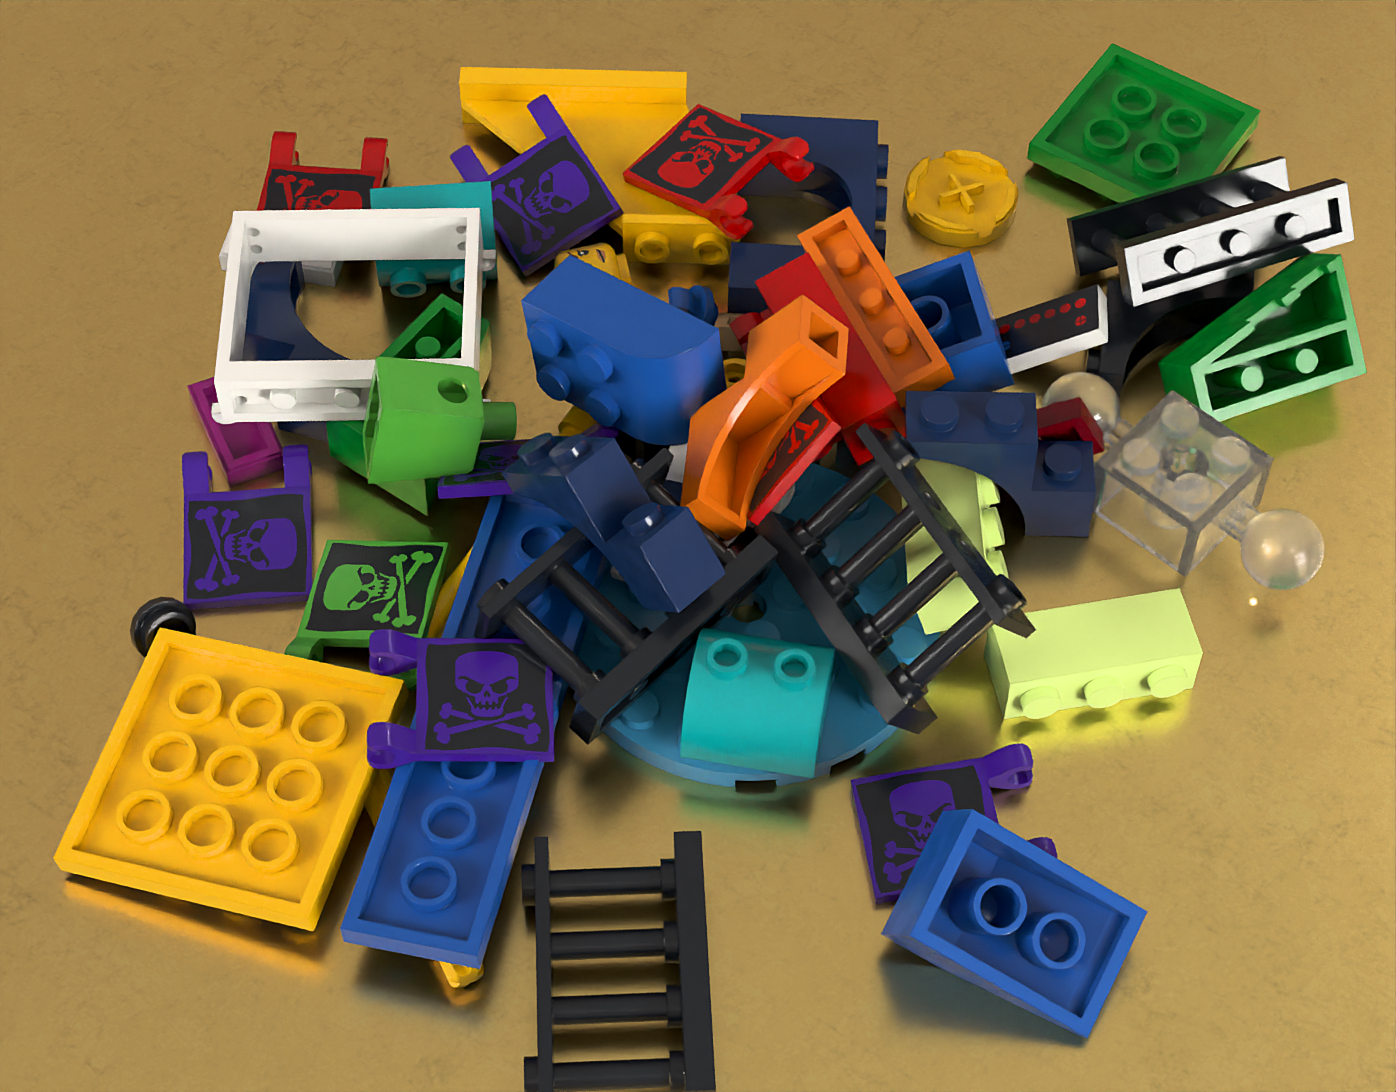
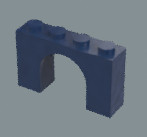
M741 113L740 122L781 139L799 137L805 140L810 150L803 159L812 162L815 169L804 180L795 182L787 178L769 162L737 192V195L805 199L821 204L835 214L850 206L885 262L886 230H876L875 221H886L887 187L876 186L877 179H887L889 145L878 144V120ZM731 242L728 313H761L768 309L754 281L805 254L802 246Z

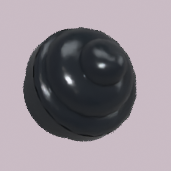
M161 596L146 602L137 610L132 618L130 627L131 641L136 650L145 658L159 628L196 635V622L193 613L186 605L173 597Z

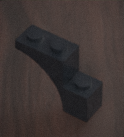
M1255 270L1135 307L1123 301L1120 281L1108 280L1105 294L1107 297L1108 342L1098 345V349H1088L1083 384L1094 386L1092 410L1116 413L1122 389L1133 372L1158 351L1181 341L1189 340L1254 291Z

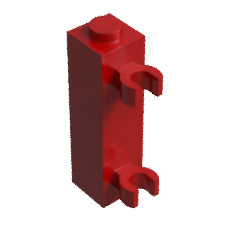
M809 252L754 281L768 309L761 313L751 312L743 314L729 324L745 356L747 355L749 331L801 295L806 296L849 329L845 376L819 395L842 428L813 462L827 455L833 445L842 439L858 466L873 459V455L855 432L864 423L887 435L892 431H897L905 437V415L897 398Z

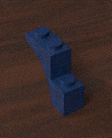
M301 261L259 262L256 265L250 281L242 361L351 360L334 352L318 341L305 328L297 316V307L305 288ZM277 421L278 429L328 443L326 421Z
M906 391L905 438L916 449L921 459L961 466L996 482L1014 498L1020 507L1025 521V536L1088 537L1096 494L1093 442L1038 440L1036 393Z
M544 433L522 445L517 451L520 458L501 472L514 494L532 498L546 505L581 531L616 568L645 609L679 613L726 574L689 507L658 505L656 502H651L615 438L585 437L584 434L552 436L551 433Z

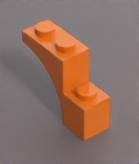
M801 295L749 331L744 378L701 406L690 420L680 506L689 507L696 521L726 541L745 531L747 516L755 489L769 459L787 431L820 394L845 376L849 329L804 295Z

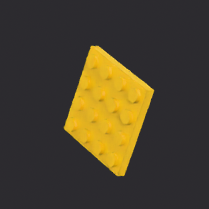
M159 628L53 859L61 871L314 931L379 770L371 767L367 761V730L371 724L376 722L398 723L409 695L405 681Z

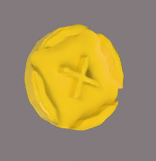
M960 149L944 151L942 158L930 161V156L920 160L908 173L904 188L903 208L908 222L922 236L936 243L960 248L980 246L1003 236L1015 219L1019 190L1016 182L1013 184L1008 178V170L999 161L980 152Z

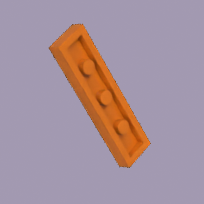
M850 206L797 235L804 252H809L897 398L901 408L905 406L906 391H933L955 379L949 363Z

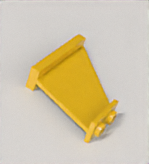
M461 67L459 88L463 123L483 124L520 155L546 138L528 110L527 105L540 95L545 94L548 96L624 212L607 225L623 237V253H625L627 262L730 264L731 242L740 243V239L734 240L728 237L704 217L625 182L622 174L689 113L687 107V72Z

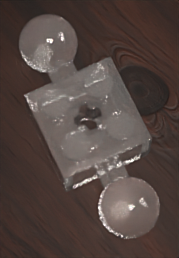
M1072 372L1058 378L1048 388L1043 397L1041 408L1054 402L1081 397L1103 431L1104 449L1106 452L1094 465L1096 494L1093 513L1178 573L1186 577L1227 535L1241 543V559L1246 571L1256 582L1264 587L1274 590L1295 589L1306 584L1318 572L1324 557V542L1315 523L1306 515L1291 509H1273L1264 513L1255 509L1260 504L1274 459L1272 456L1173 390L1133 426L1120 417V401L1114 388L1104 378L1096 374Z

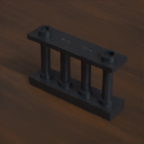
M1282 156L1067 218L1076 274L1081 277L1118 266L1123 301L1133 307L1354 240L1347 182L1333 178L1290 191L1286 160Z
M864 423L855 432L874 457L808 520L799 518L797 521H793L770 511L758 526L755 525L753 529L757 535L760 534L779 552L775 559L776 563L886 724L919 735L938 718L924 698L928 693L926 685L994 624L1026 639L1036 629L1021 610L1027 605L1024 595L1003 574L996 576L917 469L915 464L921 458L911 443L897 431H892L887 435ZM890 479L908 505L840 568L836 565H831L822 552L827 546L825 539ZM924 526L943 553L874 616L870 613L865 614L855 599L860 594L858 586ZM960 575L979 602L909 665L903 662L899 663L889 648L894 642L891 635L955 577Z
M665 447L647 463L639 458L630 466L651 502H656L658 505L680 506V502L662 487L674 457ZM697 521L726 574L681 612L665 611L664 615L668 619L652 632L647 627L640 630L573 567L576 562L595 546L574 526L513 581L509 583L505 578H502L483 594L477 603V608L480 612L474 637L491 639L506 625L575 691L573 699L577 704L569 728L589 745L697 644L702 628L714 629L767 579L779 552L760 534L742 551L736 545L728 548L706 526ZM553 584L622 649L619 656L623 660L608 674L601 669L595 672L590 669L526 608L550 585Z
M701 831L674 832V858L660 859V866L551 870L548 837H534L535 864L521 865L523 906H535L538 1056H524V1092H573L670 1087L671 1092H716ZM661 894L662 901L675 900L676 920L663 921V928L552 932L551 898ZM664 956L665 963H678L679 984L666 985V992L553 996V961ZM667 1021L668 1028H682L683 1050H669V1058L554 1063V1025Z

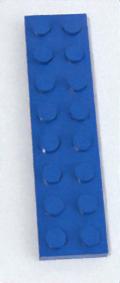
M517 494L490 496L441 638H475L474 632L480 612L477 608V603L483 594L502 578H505L509 583L513 581L570 531L574 525L551 508L532 498ZM594 546L573 567L598 590L608 559ZM552 584L526 608L578 656L589 618ZM505 625L491 639L519 638ZM553 671V718L555 730L568 684ZM416 712L410 729L416 730ZM524 760V762L414 761L396 767L340 927L344 942L480 969L544 762H539V760Z

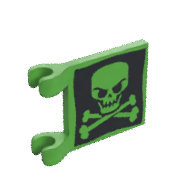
M327 540L297 636L288 644L284 654L323 663L324 646L369 648L371 633L380 629L394 630L416 638H427L451 553L449 543ZM417 668L393 675V678L405 681L408 691L417 689Z

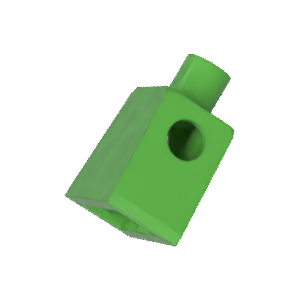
M376 357L362 431L368 484L437 478L471 472L474 468L480 440L515 439L517 429L515 403L483 402L479 373L469 366L393 357Z

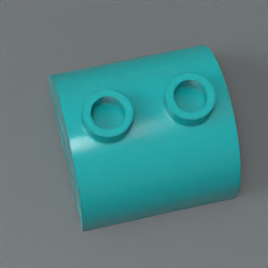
M491 181L370 189L371 209L480 208L483 249L496 250ZM497 254L495 267L491 270L483 271L482 290L486 287V280L498 279ZM465 259L375 260L379 287L390 286L391 293L396 296L416 297L425 293L426 284L450 282V287L453 291L464 293Z
M702 628L695 647L688 681L682 722L680 757L814 779L835 667L836 649Z

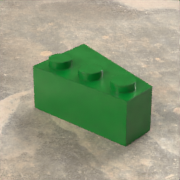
M1310 253L1300 256L1160 360L1158 365L1171 420L1205 427L1367 373L1341 254Z
M441 293L379 357L402 359L461 358L463 305ZM481 317L479 379L482 392L492 368L490 321ZM364 420L326 421L330 456L367 478L362 435ZM441 477L376 485L428 516L438 494L437 486Z

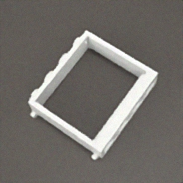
M480 208L233 211L214 376L219 403H212L211 413L213 419L221 424H232L234 422L365 420L375 359L242 361L251 272L254 262L465 259L461 358L410 360L469 366L479 373L483 271L491 270L496 265V250L483 249ZM482 399L483 402H491V399Z

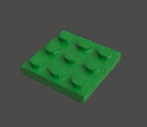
M1112 43L1030 141L1027 159L1121 203L1222 173L1256 129L1261 110Z

